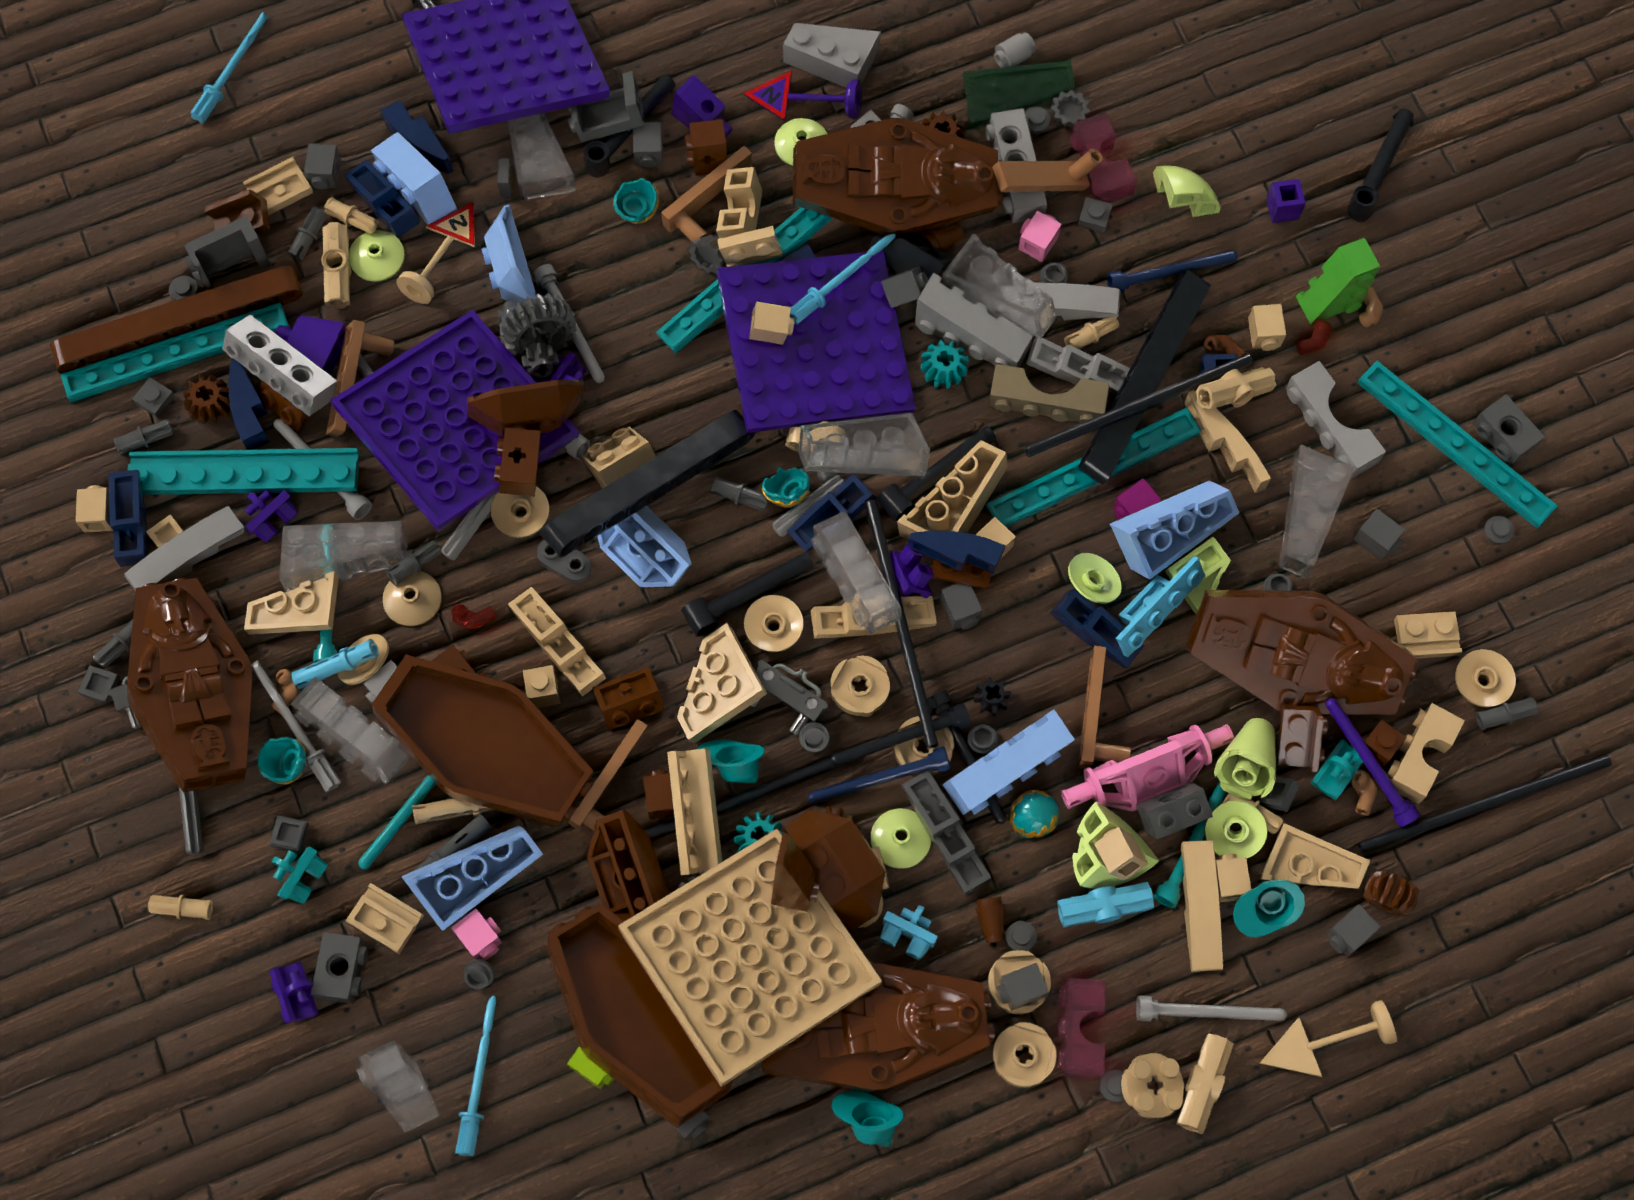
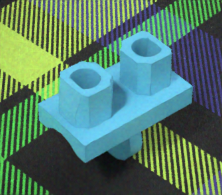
M918 905L915 912L904 907L900 916L910 920V922L887 911L883 919L882 925L884 927L880 942L895 948L900 936L903 935L912 940L906 954L921 961L928 952V949H933L938 936L917 926L918 924L928 929L932 922L921 916L924 907Z

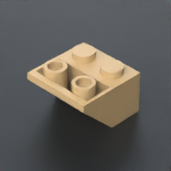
M631 427L615 431L611 438L603 443H596L590 446L587 452L581 455L584 463L602 489L656 457L650 443Z

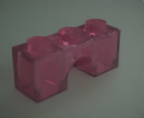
M1105 112L1075 122L1070 140L1073 149L1078 150L1082 157L1092 148L1097 149L1101 154L1112 150L1116 134ZM1102 156V162L1089 172L1092 180V191L1095 196H1099L1101 201L1111 203L1134 195L1137 180L1127 158L1120 161H1109Z
M1067 978L1064 987H1059L1058 996L1059 1006H1064V1018H1059L1058 1037L1064 1038L1063 1050H1058V1069H1063V1078L1101 1080L1105 1076V1043H1093L1086 1040L1080 1032V1021L1088 1016L1101 1017L1104 1014L1105 980Z

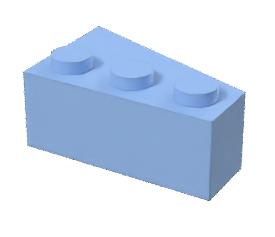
M396 132L371 149L376 160L373 162L374 167L383 176L387 177L388 181L395 186L396 190L402 194L427 225L458 210L441 173L400 133Z

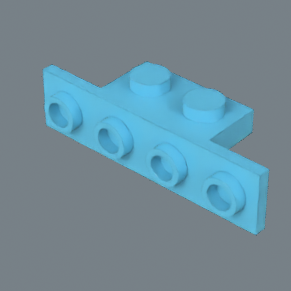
M1193 556L1171 581L1157 574L1119 614L1121 622L1128 625L1116 637L1124 656L1128 658L1138 649L1144 640L1162 624L1163 620L1182 603L1183 599L1201 583L1205 573L1198 557Z

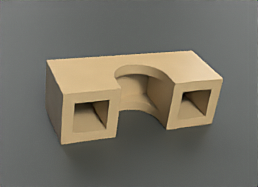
M754 167L727 169L724 192L728 202V209L720 210L716 229L719 239L756 230L762 197V188Z
M1433 703L1425 711L1419 710L1412 723L1416 727L1413 735L1407 734L1406 740L1399 748L1403 752L1400 760L1394 759L1386 773L1399 794L1417 804L1427 796L1439 771L1424 761L1422 750L1429 747L1445 753L1453 745L1465 720Z

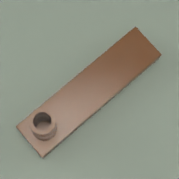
M743 146L661 212L663 227L669 233L678 228L691 241L708 236L691 216L724 190L727 169L752 167V153Z
M1092 148L1077 161H998L992 169L1001 192L1084 191L1090 186L1087 174L1099 165L1103 158L1097 149Z
M353 320L348 324L345 330L336 378L337 384L333 398L354 385L360 349L390 357L394 349V340L365 333V322ZM331 405L326 435L338 437L345 432L347 423Z
M1095 645L1090 657L1078 768L1082 769L1091 768L1093 761L1108 762L1114 760L1119 763L1129 759L1131 754L1130 747L1096 743L1106 647Z
M638 719L636 720L572 815L568 823L579 831L584 824L595 831L596 820L606 817L595 810L594 807L646 731V724Z

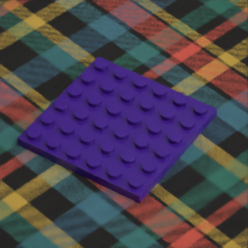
M464 0L402 13L404 26L449 134L610 98V89L568 0Z
M883 251L871 256L863 266L824 297L826 301L824 307H818L800 323H794L792 335H787L783 345L749 339L752 312L756 302L792 307L808 294V290L811 287L820 290L860 256L867 254V252L717 269L716 273L746 433L817 425L822 421L834 423L914 413L916 407L895 307H890L881 281L889 278Z
M471 310L332 398L331 405L434 528L440 531L499 491V482H494L495 464L501 465L502 456H497L498 438L504 437L468 417L467 397L479 396L482 393L496 389L536 382L480 317ZM568 419L561 428L549 433L540 434L538 464L579 437V431Z

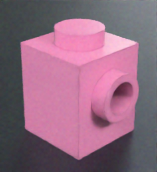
M1037 211L1032 220L1026 219L1020 230L1022 235L1018 250L1043 262L1059 238L1062 224L1049 214L1044 215Z
M476 908L451 927L474 959L487 960L499 950L497 946L502 943L497 936L501 932L500 928L491 917L485 920Z

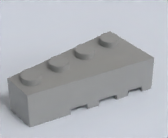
M933 273L917 299L915 325L925 334H934L942 338L948 345L954 341L955 347H963L973 358L978 360L984 359L992 363L994 367L996 364L1019 368L1031 347L1033 335L1003 316H999L996 319L992 316V312L987 306L981 302L975 304L969 302L962 296L964 293L956 286L950 290L940 283L942 278Z

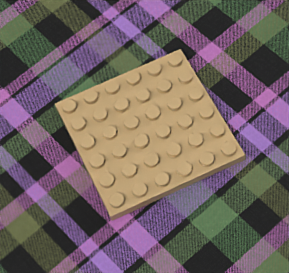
M778 829L618 925L619 931L721 1087L882 983V980L820 890H818L816 903H809L808 912L771 904L775 868L782 838Z

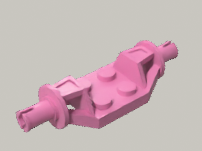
M1194 724L1190 726L1189 731L1167 737L1168 743L1119 763L1110 760L1093 770L1090 767L1085 768V782L1066 790H1061L1064 804L1070 809L1075 805L1092 799L1103 806L1134 812L1138 810L1136 804L1193 782L1203 765L1212 763L1211 750L1231 743L1234 738L1233 732L1229 725L1225 724L1220 728L1203 734L1202 730ZM1195 750V756L1186 764L1185 756ZM1114 783L1118 793H1104L1101 785Z

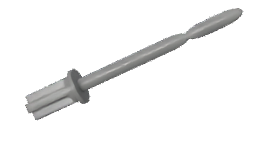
M255 661L251 664L252 669L296 738L306 750L308 755L306 765L310 766L326 792L337 788L341 781L324 756L325 750L316 751L259 661Z

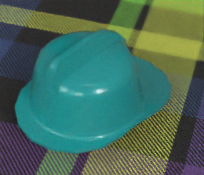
M718 739L705 742L697 748H710L711 764L716 766L725 781L755 783L758 780L759 758L765 753L762 746L734 740Z
M1283 879L1265 881L1239 898L1233 911L1234 923L1238 930L1246 936L1260 937L1272 933L1298 920L1305 906L1304 894L1291 881Z
M860 1091L842 1092L832 1100L834 1114L851 1125L858 1141L864 1144H878L884 1147H889L892 1144L895 1127L903 1120V1111L899 1107Z

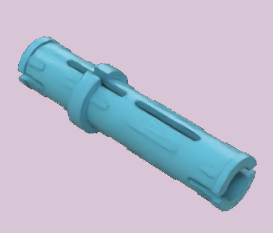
M369 639L355 647L342 648L336 655L293 671V683L297 685L298 689H302L341 671L356 669V665L379 657L378 646L374 643L373 639Z

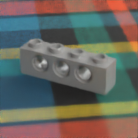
M1024 109L991 113L990 124L986 125V136L988 142L992 141L994 149L998 150V159L1002 161H1036ZM1004 141H1012V142H1014V143H1013V144H1008V143H1006V142H1004ZM1044 191L1005 192L1006 197H1003L1004 211L1006 214L1010 213L1012 223L1024 222L1027 218L1032 220L1037 211L1044 215L1046 214L1047 201Z
M248 315L226 330L222 350L246 367L253 375L263 380L274 391L289 400L296 408L311 416L331 402L337 380L252 315Z

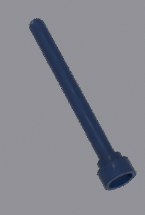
M1227 251L1131 274L1121 273L1118 270L1107 273V285L1111 288H1119L1121 293H1123L1125 289L1129 288V285L1181 274L1186 269L1195 271L1234 262L1238 255L1235 251Z
M945 746L933 749V753L928 754L927 758L812 791L808 795V800L811 803H818L932 769V771L938 770L939 773L951 770Z

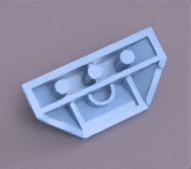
M508 204L502 208L484 236L486 248H482V253L486 265L492 264L494 272L488 273L492 288H499L501 298L506 301L526 300L527 296L530 299L535 298L534 285L511 207Z
M648 506L598 536L600 548L639 587L675 586L692 565L685 542Z

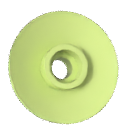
M797 118L783 124L776 133L774 142L776 153L784 163L793 167V148L797 141H801L798 137L809 139L825 135L827 132L819 123L811 119Z
M376 230L373 234L366 232L360 235L349 249V263L352 270L357 276L367 281L377 282L391 278L401 269L405 259V251L401 241L394 234L383 230ZM374 249H379L375 254L370 253Z
M1092 553L1078 554L1070 561L1068 566L1069 578L1075 589L1082 596L1096 603L1107 604L1113 602L1120 595V577L1108 561Z
M1233 800L1220 804L1211 812L1213 817L1206 821L1205 834L1207 841L1213 840L1214 852L1219 856L1236 854L1237 858L1246 857L1247 859L1255 855L1263 847L1267 838V824L1263 814L1254 805L1244 801ZM1233 823H1239L1241 829L1239 831H1232L1230 826Z
M898 808L885 812L876 820L871 830V847L879 846L884 864L893 868L905 869L917 865L926 857L931 846V838L918 815L909 809ZM903 831L907 834V838L900 841L896 838V833Z

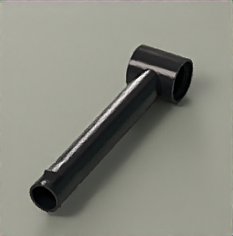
M663 74L662 77L656 78V83L642 97L644 120L669 92L673 93L676 84L670 76ZM633 129L608 135L602 142L592 141L588 143L584 148L585 169L587 173L593 177L606 175L610 169L609 158L633 133Z
M1400 109L1393 115L1394 121L1363 184L1354 190L1347 206V212L1352 219L1364 221L1371 216L1378 201V190L1404 139L1405 133L1409 126L1412 127L1414 124V114L1410 110Z
M985 426L902 488L896 483L888 486L879 494L876 501L897 523L904 514L907 515L915 508L912 501L933 487L942 477L945 478L955 469V465L980 440L988 444L996 440L994 432L988 426Z
M804 552L709 603L703 597L694 599L686 604L681 612L696 637L706 635L719 625L716 618L813 568L814 564L809 554Z

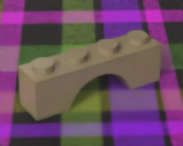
M996 364L988 406L994 407L1001 412L1012 410L1022 412L1030 417L1041 415L1051 417L1059 422L1070 420L1083 423L1105 413L1109 383L1081 378L1077 385L1068 392L1047 394L1039 391L1029 382L1024 368Z

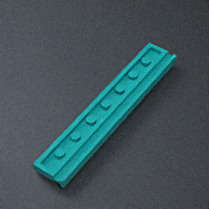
M358 448L145 451L129 453L131 459L130 464H128V471L139 470L143 495L263 493L265 490L268 493H281L284 490L287 493L357 491L358 461L360 456Z

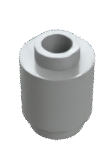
M1017 33L995 46L994 59L999 67L1010 70L1032 56V53L1036 51L1035 43L1028 33Z

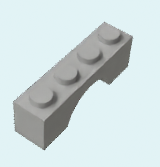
M1318 361L1290 378L1286 387L1287 395L1293 404H1297L1301 409L1306 423L1317 431L1322 445L1333 453L1340 470L1347 473L1352 479L1380 463L1386 451L1370 429H1351L1345 427L1334 418L1330 411L1328 400L1336 383L1322 363Z

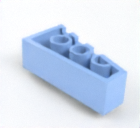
M1209 480L1110 523V526L1129 568L1150 580L1238 515L1239 511L1231 491Z
M1053 709L1010 740L1004 742L986 756L943 784V787L962 815L970 810L975 815L989 805L986 799L994 794L998 798L1013 789L1010 783L1017 778L1024 782L1036 774L1035 766L1041 762H1044L1047 766L1061 757L1059 750L1075 739Z
M516 826L401 877L443 931L537 860L543 853L526 830L521 826Z

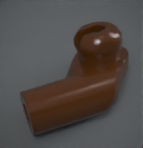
M1211 335L1204 341L1205 350L1212 354H1237L1238 357L1246 354L1228 335Z

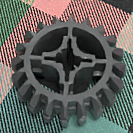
M538 293L535 298L531 299L527 296L526 301L522 303L517 301V306L515 308H508V314L502 316L503 322L499 324L500 339L506 349L517 360L521 359L522 356H526V348L536 342L545 343L547 346L551 344L553 351L559 353L561 347H567V341L574 339L573 333L577 331L576 317L566 300H562L559 295L552 297L548 293L542 297Z

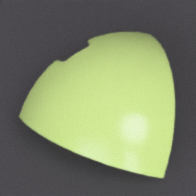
M1157 166L1155 168L1153 176L1158 193L1166 192L1170 208L1190 205L1193 217L1220 213L1218 198L1210 185L1202 177L1178 166Z
M1095 802L1089 808L1077 830V834L1081 837L1078 853H1073L1074 872L1080 886L1092 889L1118 886L1139 877L1159 862L1143 839L1119 816L1098 802ZM1118 826L1134 836L1148 862L1147 866L1125 881L1109 874L1094 845L1107 831Z

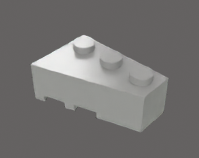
M794 23L783 43V62L845 88L851 80H860L862 84L880 50V32Z

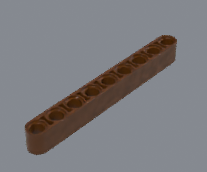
M281 266L58 338L50 344L57 372L63 374L281 302L282 306L295 302L302 297L303 292L295 268L292 266Z

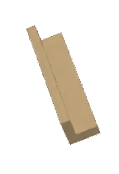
M710 748L667 752L680 872L681 875L697 874L702 870L707 872L722 862Z

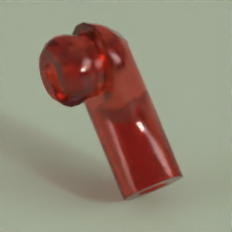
M1318 319L1313 323L1312 326L1315 328H1313L1311 338L1296 343L1297 351L1300 355L1322 349L1326 346L1332 332L1329 322Z
M457 604L451 610L452 620L457 625L471 630L478 629L497 619L491 606L476 613L467 610L463 604Z

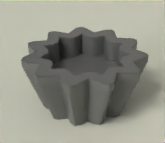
M1070 90L1067 94L1060 92L1059 97L1053 98L1054 105L1050 108L1057 124L1062 125L1063 128L1069 127L1072 129L1074 126H1079L1090 113V110L1087 108L1089 101L1083 99L1082 93L1075 94L1073 90Z
M712 235L692 241V247L688 249L692 254L690 259L696 262L698 269H704L707 274L710 271L717 274V269L724 267L725 264L718 246L717 239L719 238H714Z

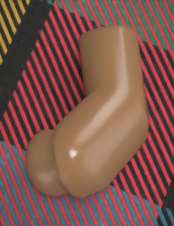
M1370 287L1368 294L1364 298L1367 306L1366 312L1359 315V320L1364 327H1370L1372 324L1376 325L1383 313V306L1374 288Z
M281 669L277 672L275 678L279 682L280 696L289 707L298 697L299 689L293 683L292 672L288 669ZM273 702L270 706L277 713L282 715L277 706L275 705V703Z
M1358 769L1351 779L1352 786L1359 796L1355 811L1360 815L1369 816L1377 795V787L1368 773Z

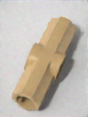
M333 222L323 227V255L321 262L324 268V302L326 307L345 309L346 306L350 305V276L352 273L349 264L348 227L339 222ZM338 263L341 264V265H340L339 267H337V268H332V266L335 265V264H338Z
M1263 367L1241 373L1238 369L1230 370L1219 380L1199 385L1196 390L1197 403L1202 409L1207 408L1209 410L1227 404H1232L1235 408L1241 407L1254 396L1273 391L1276 386L1275 373L1271 368L1265 369Z
M1209 1033L1206 1035L1197 1065L1194 1064L1185 1087L1187 1094L1176 1124L1191 1132L1204 1133L1213 1103L1217 1102L1225 1081L1223 1074L1234 1044L1224 1037Z

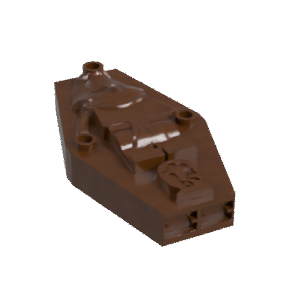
M904 118L885 119L797 141L793 148V205L886 236L890 234L902 236L992 213L998 204L1002 202V192L998 187L992 167L1002 160L998 159V150Z
M178 578L172 582L162 584L148 583L136 588L127 679V699L130 709L183 793L245 780L253 673L250 659L197 578Z
M1205 590L1186 644L1192 655L1279 711H1281L1282 705L1318 706L1322 714H1330L1325 704L1328 699L1333 698L1339 703L1345 714L1396 715L1398 708L1402 707L1407 697V690L1405 689L1409 679L1414 678L1418 666L1417 658L1409 650L1326 595L1315 591Z
M406 654L371 704L372 712L440 789L454 799L559 828L563 821L570 822L572 815L578 808L574 805L580 795L585 797L594 784V781L591 780L592 768L530 699L512 684Z
M601 903L592 909L586 907L576 914L574 920L567 924L562 922L553 927L549 932L546 945L580 1048L590 1061L678 1128L727 1095L733 1081L731 1080L722 1087L719 1085L619 931L618 925L624 921Z
M869 962L882 980L881 985L762 1061L763 1073L870 1094L889 1092L989 1049L990 1042L995 1041L993 1022L987 1023L986 1010H991L989 991H983V984L981 982Z

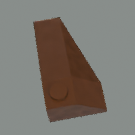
M783 833L776 862L771 904L808 912L809 903H816L820 884L814 883L815 871L789 834Z

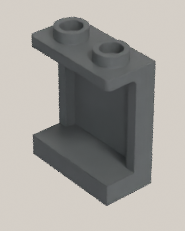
M633 71L622 73L624 88L610 91V98L568 107L571 117H568L572 133L578 134L581 143L644 126L641 91Z
M247 216L184 245L189 254L184 259L197 284L199 286L204 284L207 290L213 289L208 280L210 276L253 256L260 269L271 265Z

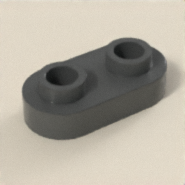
M545 540L539 544L537 557L544 568L574 584L583 583L590 577L592 572L589 558L583 553L574 550L564 557H559L557 553L548 555L546 552L548 549H551L549 544ZM573 563H580L581 567L575 570L571 568V565Z

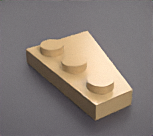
M332 571L325 574V578L314 582L308 580L300 583V587L285 593L278 591L249 602L247 604L244 630L249 635L333 630L339 575Z
M1284 823L1281 826L1259 880L1274 881L1283 879L1294 884L1357 890L1361 885L1370 860Z

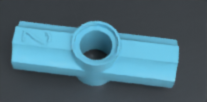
M1148 882L1120 888H1115V886L1098 888L1090 891L1087 895L1058 900L1057 906L1060 922L1063 928L1094 921L1096 924L1108 923L1121 919L1123 915L1154 909V901L1151 887Z

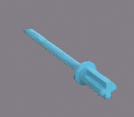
M264 12L261 13L213 86L208 84L204 86V93L190 112L194 120H198L203 124L217 102L224 99V95L220 90L269 18Z
M895 234L882 238L868 250L867 254L860 256L820 290L811 287L808 290V294L791 307L790 318H794V323H800L818 307H824L826 305L824 297L863 266L871 256L877 254L891 243L895 238Z
M495 995L489 998L486 1006L483 1036L480 1040L468 1111L459 1112L461 1123L455 1153L462 1156H474L480 1120H484L483 1115L477 1114L489 1048V1033L493 1026L496 1009Z

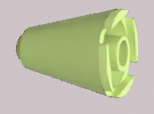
M1253 718L1247 721L1218 758L1214 775L1220 780V787L1234 797L1251 800L1252 796L1261 795V798L1266 797L1273 790L1276 782L1275 729L1267 720Z

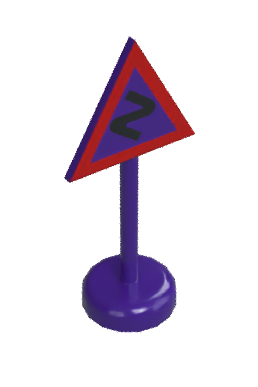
M792 71L743 93L744 96L784 121L788 100L845 102L846 114L851 119L859 118L862 103L860 80L849 81L846 86L845 95L789 93Z

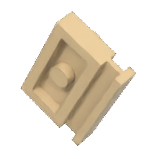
M293 157L243 182L247 190L250 189L267 200L268 216L313 193L311 186Z
M773 226L717 239L719 250L725 263H727V267L747 265L783 256L781 245Z
M1455 611L1397 615L1394 622L1398 644L1409 650L1417 659L1459 656L1462 653Z
M370 883L368 890L362 895L346 919V922L397 954H400L415 931L417 924L424 916L422 913Z

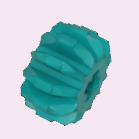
M941 339L938 347L930 343L928 352L922 353L921 360L923 363L920 365V370L926 373V382L935 380V388L940 386V383H944L948 390L951 382L959 385L961 377L967 375L968 356H963V347L954 349V341L950 342L949 346H947Z
M757 812L755 815L756 821H752L749 816L744 817L746 826L737 825L736 831L741 835L734 837V843L741 845L738 852L756 842V834L762 833L764 837L776 829L780 831L783 827L782 823L776 822L772 824L773 815L771 814L764 821L760 812Z

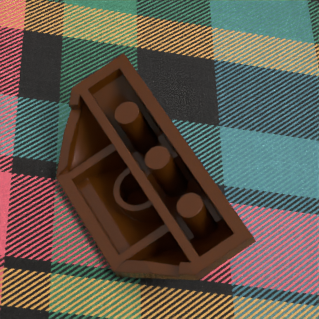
M583 379L574 381L553 380L501 388L482 393L479 396L467 397L468 417L501 437H504L505 427L549 433L561 428L583 399L584 382Z
M625 809L596 820V829L591 840L587 860L603 906L625 922L669 895V891L650 836Z
M809 810L785 826L788 834L814 869V881L820 884L819 888L826 900L850 931L878 915L886 871L852 819Z

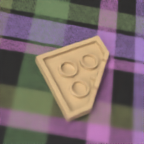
M727 623L702 640L699 648L701 652L697 668L693 667L686 688L689 692L684 706H680L677 719L688 740L693 744L767 694L733 629Z

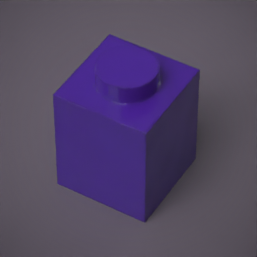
M1300 179L1272 182L1266 198L1272 223L1299 220L1306 204Z

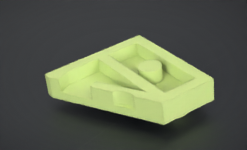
M1214 537L1165 570L1169 578L1172 579L1193 556L1199 558L1205 577L1185 597V600L1196 615L1205 590L1217 589L1220 578L1231 561Z

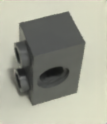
M1507 394L1482 411L1473 423L1478 435L1487 440L1495 449L1497 456L1501 460L1506 461L1510 467L1535 450L1545 438ZM1502 429L1508 430L1511 435H1506Z
M1192 782L1136 804L1145 832L1156 839L1213 817L1204 789Z
M323 932L313 980L314 986H312L311 995L317 1000L354 1004L355 996H360L362 989V978L359 977L361 965H366L368 959V947H365L366 943L361 937ZM341 962H348L347 972L344 975L336 976L335 967Z

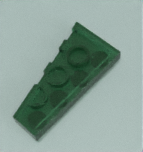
M1071 60L964 71L962 75L969 127L990 120L991 113L1022 109L1056 97L1060 92L1067 93L1070 90H1074L1075 87Z

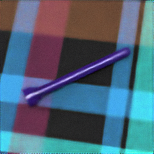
M1333 698L1328 699L1325 704L1326 708L1393 805V818L1399 827L1412 823L1420 816V812L1414 803L1410 804L1408 800H1403L1339 703Z

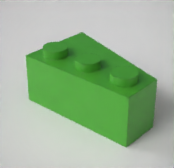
M1365 238L1339 247L1321 267L1323 274L1318 279L1312 277L1308 282L1310 288L1296 295V299L1310 325L1345 311L1346 313H1352L1362 306V302L1368 294V290L1380 268Z

